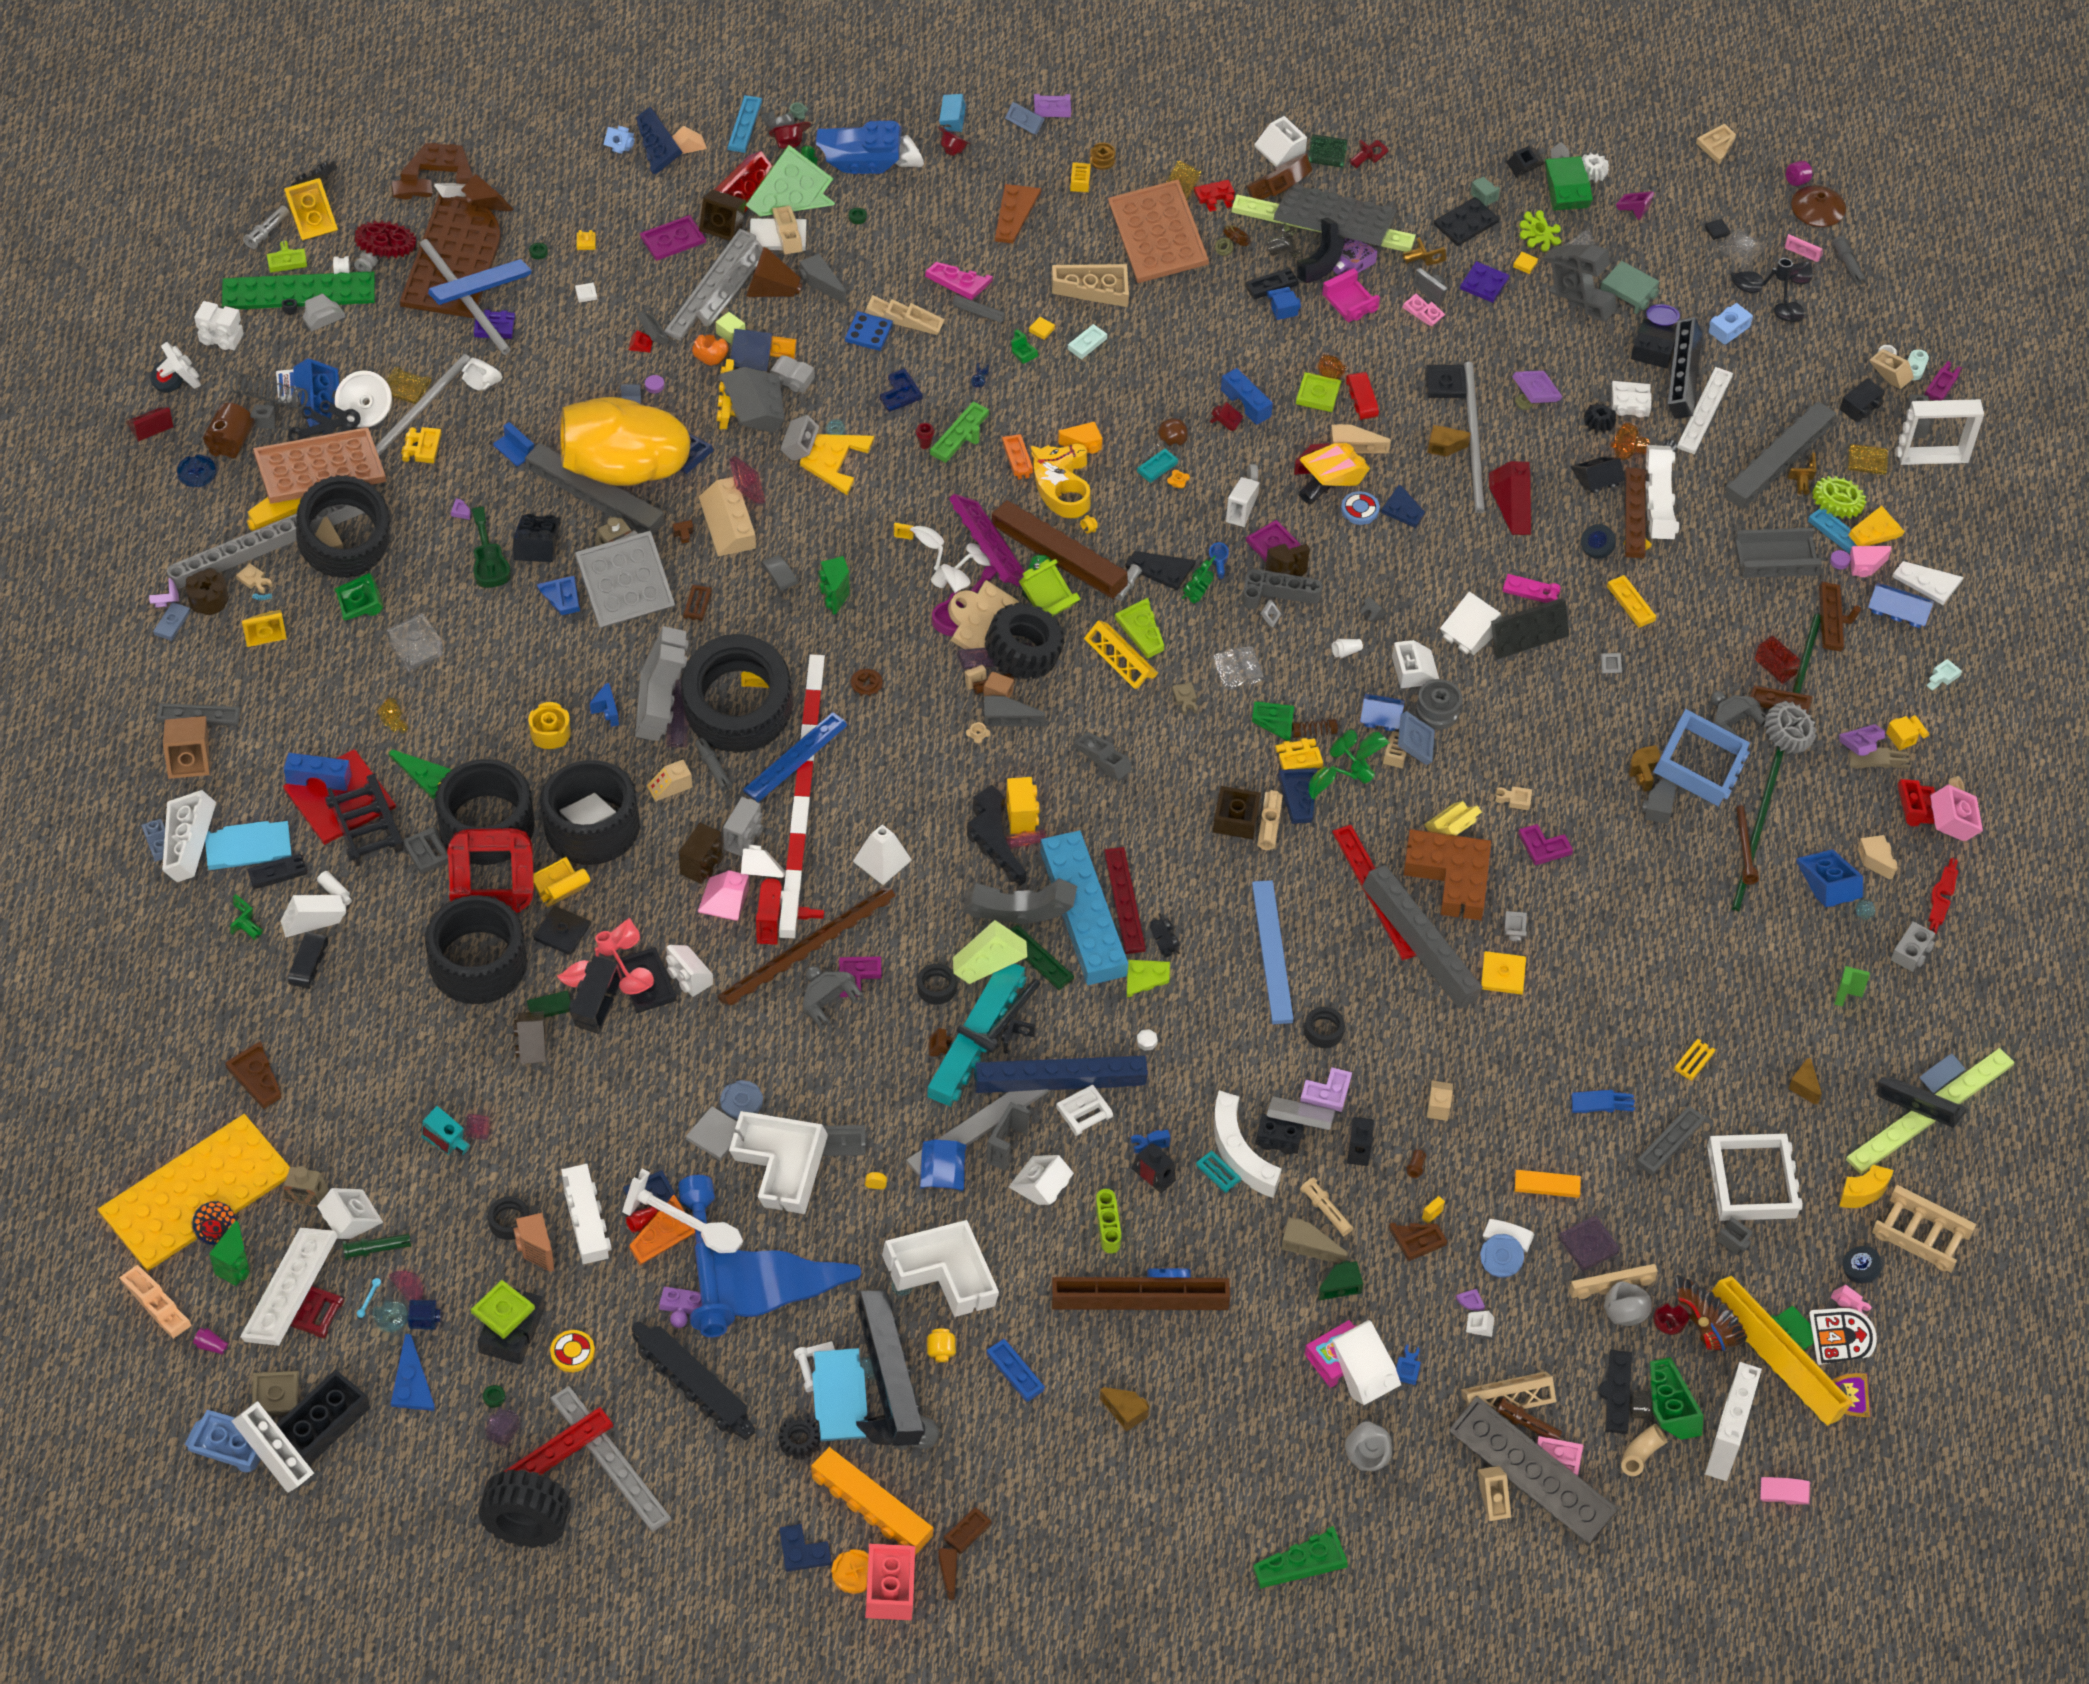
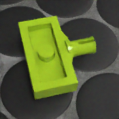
M283 241L280 242L281 251L267 254L270 273L307 267L304 248L297 250L289 249L287 241H284L285 246Z

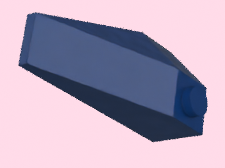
M307 358L293 367L295 387L303 388L307 391L308 401L305 406H309L313 411L331 419L332 413H322L320 411V404L325 400L329 401L332 405L335 404L332 394L333 391H337L339 386L338 369ZM302 390V397H301V400H300V401H301V404H303L304 399H305V393H304L303 390ZM324 404L322 408L328 410L329 406ZM309 410L304 411L307 416L311 414ZM311 418L307 419L309 427L321 424Z

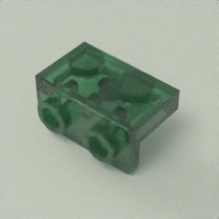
M1312 134L1308 154L1309 162L1343 168L1348 140Z

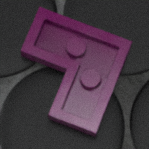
M1538 824L1519 829L1518 835L1535 866L1572 855L1573 849L1565 834L1546 840Z
M881 956L839 957V972L852 974L855 977L856 986L861 991V979H882ZM845 991L840 994V997H849Z

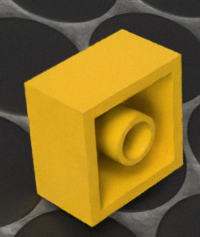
M1032 777L1007 779L1006 804L1011 835L1035 833V826L1039 825V802L1036 801L1037 786L1032 784Z

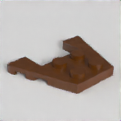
M425 143L401 171V180L418 181L420 170L457 172V184H467L473 177L463 147L455 144Z

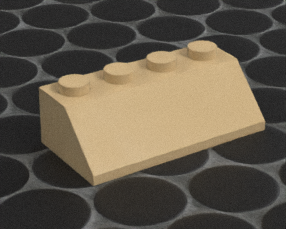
M736 476L716 480L699 496V500L717 555L723 556L755 549V532Z

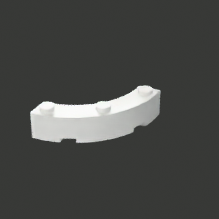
M1647 445L1646 470L1649 473V481H1645V497L1651 538L1675 539V533L1679 532V522H1676L1673 511L1675 494H1672L1671 487L1672 463H1675V452H1673L1670 446Z
M1219 1090L1214 1114V1134L1218 1150L1224 1162L1252 1189L1274 1198L1280 1182L1282 1168L1266 1162L1251 1150L1244 1141L1237 1123L1239 1096Z

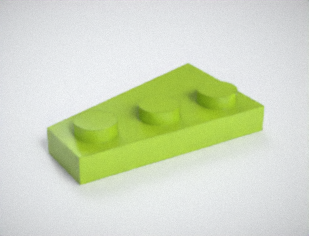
M1148 598L1115 614V620L1147 659L1164 651V643L1159 628L1156 626L1153 611H1151Z

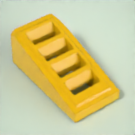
M1073 162L1070 191L1089 192L1091 164Z

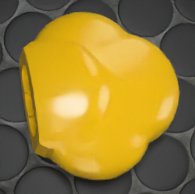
M618 397L596 398L562 407L560 425L561 463L563 468L573 473L609 485L629 486L667 478L678 472L687 462L691 441L689 433L678 419L666 411Z

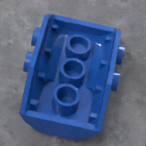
M870 121L863 127L817 129L816 145L826 155V162L844 173H884L899 160L902 127L895 121Z

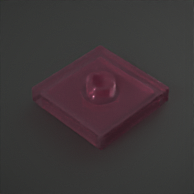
M736 456L730 458L736 489L757 504H763L765 498L758 472Z

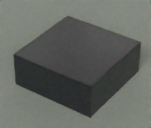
M1722 219L1705 224V228L1713 240L1730 235V230Z

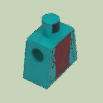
M436 1106L423 1120L421 1137L447 1155L454 1149L461 1155H464L470 1148V1144L463 1140V1127L440 1107Z

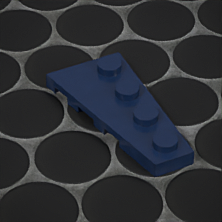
M648 107L636 117L644 140L643 145L646 148L647 159L651 165L650 170L653 174H656L683 152L655 111Z

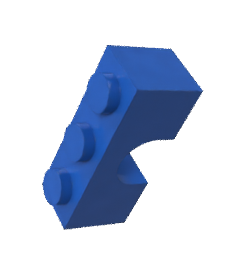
M1238 368L1222 376L1221 391L1232 402L1239 398L1244 405L1245 414L1256 425L1271 417L1273 403Z
M288 753L284 774L287 784L307 786L309 778H318L325 782L327 788L347 791L351 778L349 760Z

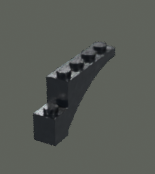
M990 785L973 797L972 809L977 817L967 823V837L971 842H976L980 846V850L984 855H989L993 859L998 869L1002 868L1006 872L1011 882L1015 881L1021 886L1026 882L1027 871L1011 852L1002 829L1001 811L1005 808V797L993 785Z

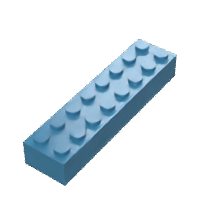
M1081 831L1041 839L1040 853L1051 884L1060 878L1077 886L1074 906L1062 914L1086 984L1092 985L1127 977L1128 961Z

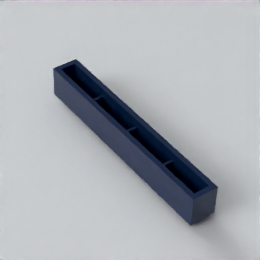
M1146 1056L976 1062L974 1070L975 1093L1085 1089L1091 1085H1094L1095 1088L1142 1086L1146 1084L1148 1077Z

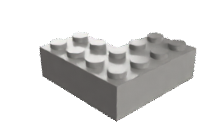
M663 626L640 672L635 737L659 741L661 735L666 733L667 724H670L672 721L673 712L670 711L674 703L672 691L675 688L676 679L679 680L681 668H685L687 663V656H684L688 648L686 631Z

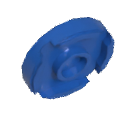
M1149 1268L1147 1270V1277L1191 1278V1270L1183 1268Z

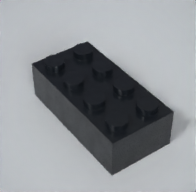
M335 1369L276 1425L307 1465L310 1466L370 1409L368 1396Z

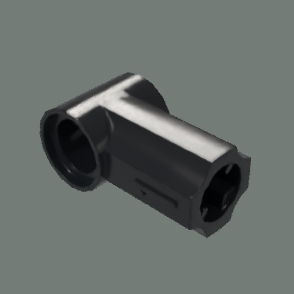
M1313 475L1311 481L1299 491V497L1307 504H1313L1324 492L1328 493L1327 491L1334 486L1322 485Z

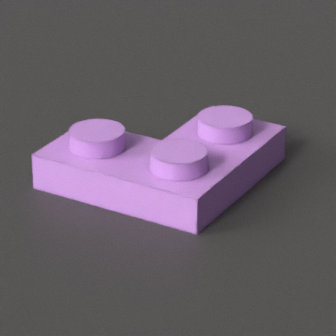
M1331 1067L1327 1085L1306 1080L1300 1102L1342 1112L1352 1072Z

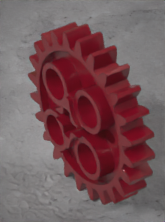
M381 220L380 223L377 221H373V224L367 222L366 225L361 224V227H357L354 242L356 246L360 247V250H366V253H373L372 256L379 255L380 258L386 256L390 259V256L397 258L398 255L404 257V254L410 255V252H413L415 249L416 236H414V232H410V229H405L404 225L399 227L398 223L391 224V221L384 223Z

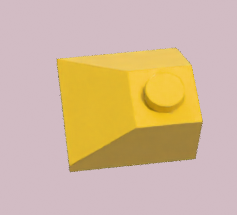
M281 610L269 611L242 620L247 647L287 639Z

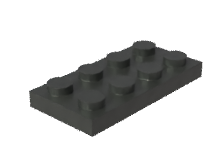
M1563 598L1491 621L1494 651L1498 659L1569 636L1566 601Z

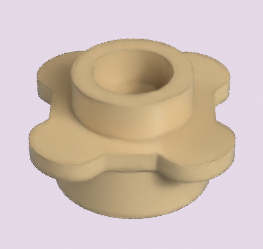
M976 722L971 725L970 729H967L966 735L973 738L975 743H981L985 737L990 736V730L986 729L983 723Z

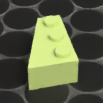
M994 920L953 957V972L971 984L1027 958L1026 941Z

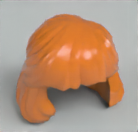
M703 334L699 335L692 347L694 357L710 366L721 363L729 351V346L725 339L716 340L715 335L710 334L706 336Z

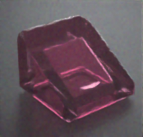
M468 1114L466 1137L487 1140L491 1128L489 1117Z

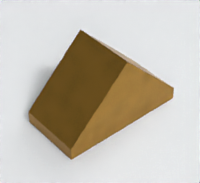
M1807 1058L1791 1079L1788 1089L1813 1104H1819L1822 1093L1812 1060Z

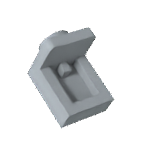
M1505 912L1504 937H1509V941H1521V938L1526 937L1527 913Z

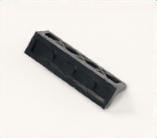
M1881 1077L1878 1081V1097L1952 1128L1956 1126L1966 1113L1967 1107L1894 1077L1889 1079Z

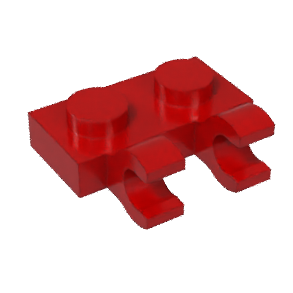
M1229 179L1194 187V193L1199 203H1205L1209 212L1216 211L1214 205L1217 204L1216 200L1223 199L1226 208L1233 206L1232 200H1234L1235 191Z

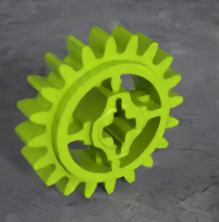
M1827 476V479L1821 478L1820 481H1817L1812 492L1814 494L1812 498L1816 500L1815 504L1821 505L1820 510L1826 509V514L1831 513L1834 517L1840 516L1842 519H1844V516H1847L1849 519H1851L1852 515L1857 517L1859 513H1862L1866 504V496L1862 495L1863 490H1858V485H1853L1852 481L1848 482L1844 477L1842 479H1838L1837 476L1834 479L1830 476Z

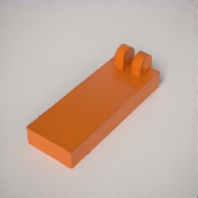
M1021 434L1002 437L1003 446L1014 476H1017L1018 480L1022 479V475L1025 476V479L1029 478V474L1033 473V466Z

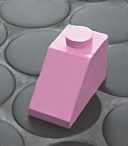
M1852 546L1850 552L1852 576L1867 577L1874 574L1888 561L1891 546Z

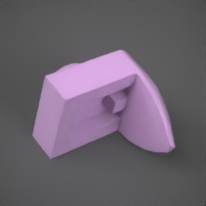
M169 578V594L149 595L150 604H155V608L168 607L167 603L179 602L178 590L171 578Z

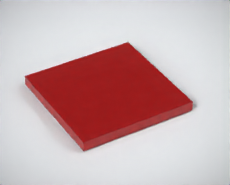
M355 749L336 758L349 760L351 778L347 791L332 789L334 796L364 787L367 784L366 776L373 774ZM309 778L307 786L283 785L286 794L324 845L343 836L332 808L328 809L326 805L327 787L324 781L318 778ZM378 781L389 810L395 809L396 804ZM364 795L338 805L341 813H345L370 805L373 799L371 796ZM372 812L345 822L350 831L379 817V814Z

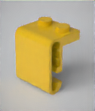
M567 857L534 873V887L543 902L550 900L545 904L547 908L583 890L590 882V877L585 869L582 868L575 872Z

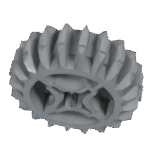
M1785 701L1776 704L1768 711L1764 719V727L1767 729L1765 734L1770 736L1769 740L1775 743L1774 746H1779L1780 751L1786 750L1787 754L1793 753L1795 755L1809 748L1815 740L1817 729L1813 727L1815 722L1810 719L1812 715H1807L1806 709L1802 710L1800 704L1795 706L1794 702L1788 703Z

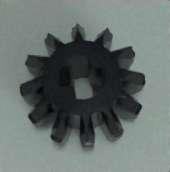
M1596 402L1595 405H1589L1584 413L1585 426H1588L1589 431L1595 429L1596 434L1599 430L1603 434H1605L1606 430L1611 432V429L1616 424V411L1612 410L1611 406H1605V403L1599 405Z

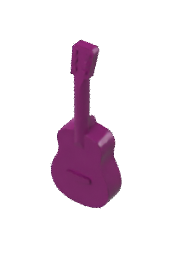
M991 565L986 566L981 574V578L970 591L978 593L986 580L990 582L998 571ZM954 592L948 600L940 603L933 609L931 619L932 626L938 632L953 637L958 628V625L953 622L948 612L949 602L956 594ZM956 601V605L959 608H964L961 602Z

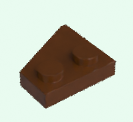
M1396 1223L1389 1224V1230L1408 1262L1447 1246L1448 1241L1438 1224L1420 1225L1418 1223H1409V1226H1396Z

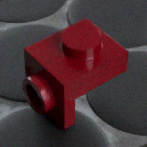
M1225 402L1221 406L1217 405L1212 410L1211 414L1213 416L1209 422L1213 424L1218 420L1227 429L1234 431L1242 420L1243 415L1229 403Z

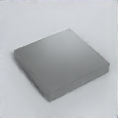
M711 1106L686 1135V1140L721 1161L729 1152L734 1133H738L735 1129L737 1121Z

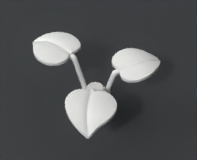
M915 526L910 529L923 544L933 549L938 548L939 550L934 567L936 572L931 578V582L939 588H944L947 582L954 593L967 588L970 585V579L958 569L969 558L973 557L978 564L990 566V559L980 550L981 546L974 543L966 546L969 554L955 567L947 564L940 566L943 551L941 545L944 544L943 538L936 531L928 527Z

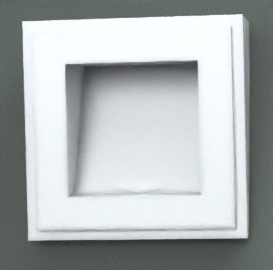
M1489 1311L1469 1313L1466 1332L1492 1337L1494 1316Z

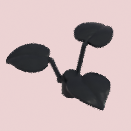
M1781 258L1778 260L1777 268L1772 269V272L1765 281L1756 272L1731 273L1734 284L1742 291L1748 293L1760 292L1762 286H1765L1775 274L1778 280L1784 281V304L1780 303L1775 306V315L1789 322H1800L1804 319L1805 312L1803 307L1797 302H1787L1788 280L1791 279L1796 284L1809 283L1813 276L1811 261L1793 264L1790 259Z

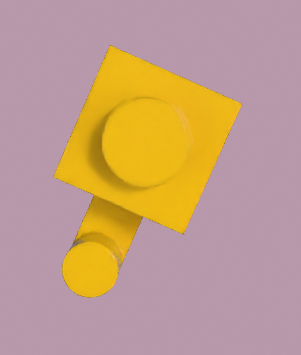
M1916 715L1910 719L1907 716L1893 719L1889 723L1886 732L1899 751L1916 744L1919 734L1922 738L1929 736V732Z

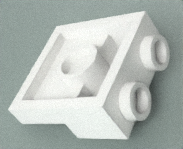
M1612 381V410H1615L1616 414L1620 416L1636 415L1637 417H1649L1651 411L1650 384Z

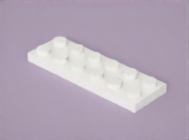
M300 1228L240 1336L244 1342L280 1345L338 1237L335 1231Z

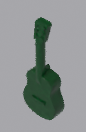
M484 507L472 508V514L475 524L478 526L482 544L474 549L475 565L473 572L475 582L484 588L502 586L511 578L509 563L502 556L500 545L489 544L485 526Z

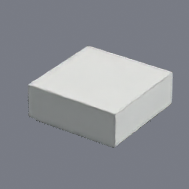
M594 283L575 286L579 302L597 300Z

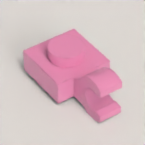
M1847 1285L1834 1290L1831 1299L1836 1301L1842 1308H1852L1863 1313L1862 1309L1869 1311L1872 1308L1868 1303L1861 1301L1863 1297Z

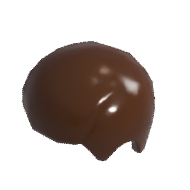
M1171 418L1160 424L1158 435L1169 446L1175 443L1180 446L1187 441L1188 430L1182 420Z

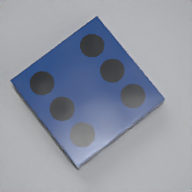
M857 311L845 336V342L881 351L893 326V321Z

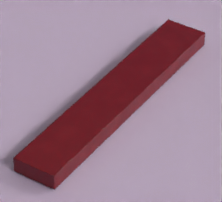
M1125 848L1104 849L1125 954L1146 952Z

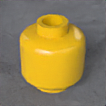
M934 1329L927 1336V1355L935 1358V1362H948V1358L956 1354V1338L953 1333H950L949 1329Z

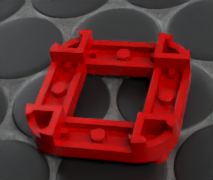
M513 828L465 829L453 835L447 849L450 902L470 895L489 896L503 901L516 913L521 912L530 904L534 894L533 847L526 832ZM510 851L513 889L471 890L470 852Z

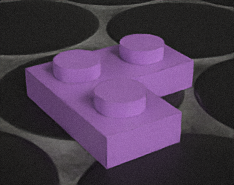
M1876 724L1839 734L1840 742L1860 756L1876 751V742L1885 738V731Z

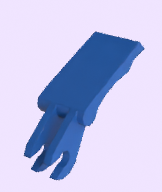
M1613 1090L1572 1093V1113L1614 1112L1615 1109L1634 1111L1635 1107H1629L1634 1106L1635 1099H1630L1634 1098V1095L1614 1093Z

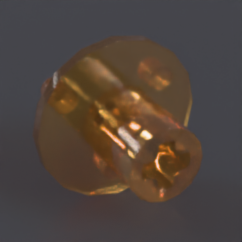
M1627 422L1619 428L1614 442L1611 443V447L1614 448L1616 457L1625 461L1634 452L1645 454L1647 445H1649V439L1639 436L1635 424Z

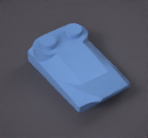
M206 1410L203 1418L195 1423L184 1444L188 1447V1451L237 1466L242 1472L253 1471L258 1466L261 1458L231 1422L234 1417Z

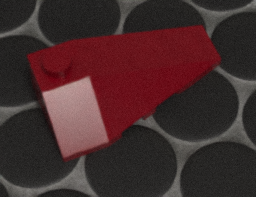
M1510 461L1488 474L1489 489L1503 514L1511 535H1531L1530 463Z

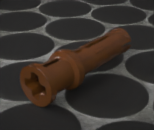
M1502 1397L1495 1410L1501 1416L1510 1420L1513 1425L1520 1424L1545 1438L1559 1440L1562 1433L1561 1430L1524 1412L1525 1409L1522 1406L1517 1407L1506 1401L1507 1398Z

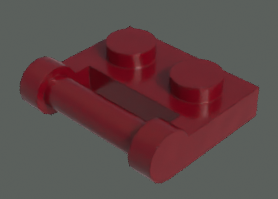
M311 1286L290 1326L325 1339L328 1334V1327L338 1308L342 1307L345 1300L339 1295ZM325 1302L331 1303L320 1325H315L314 1323Z

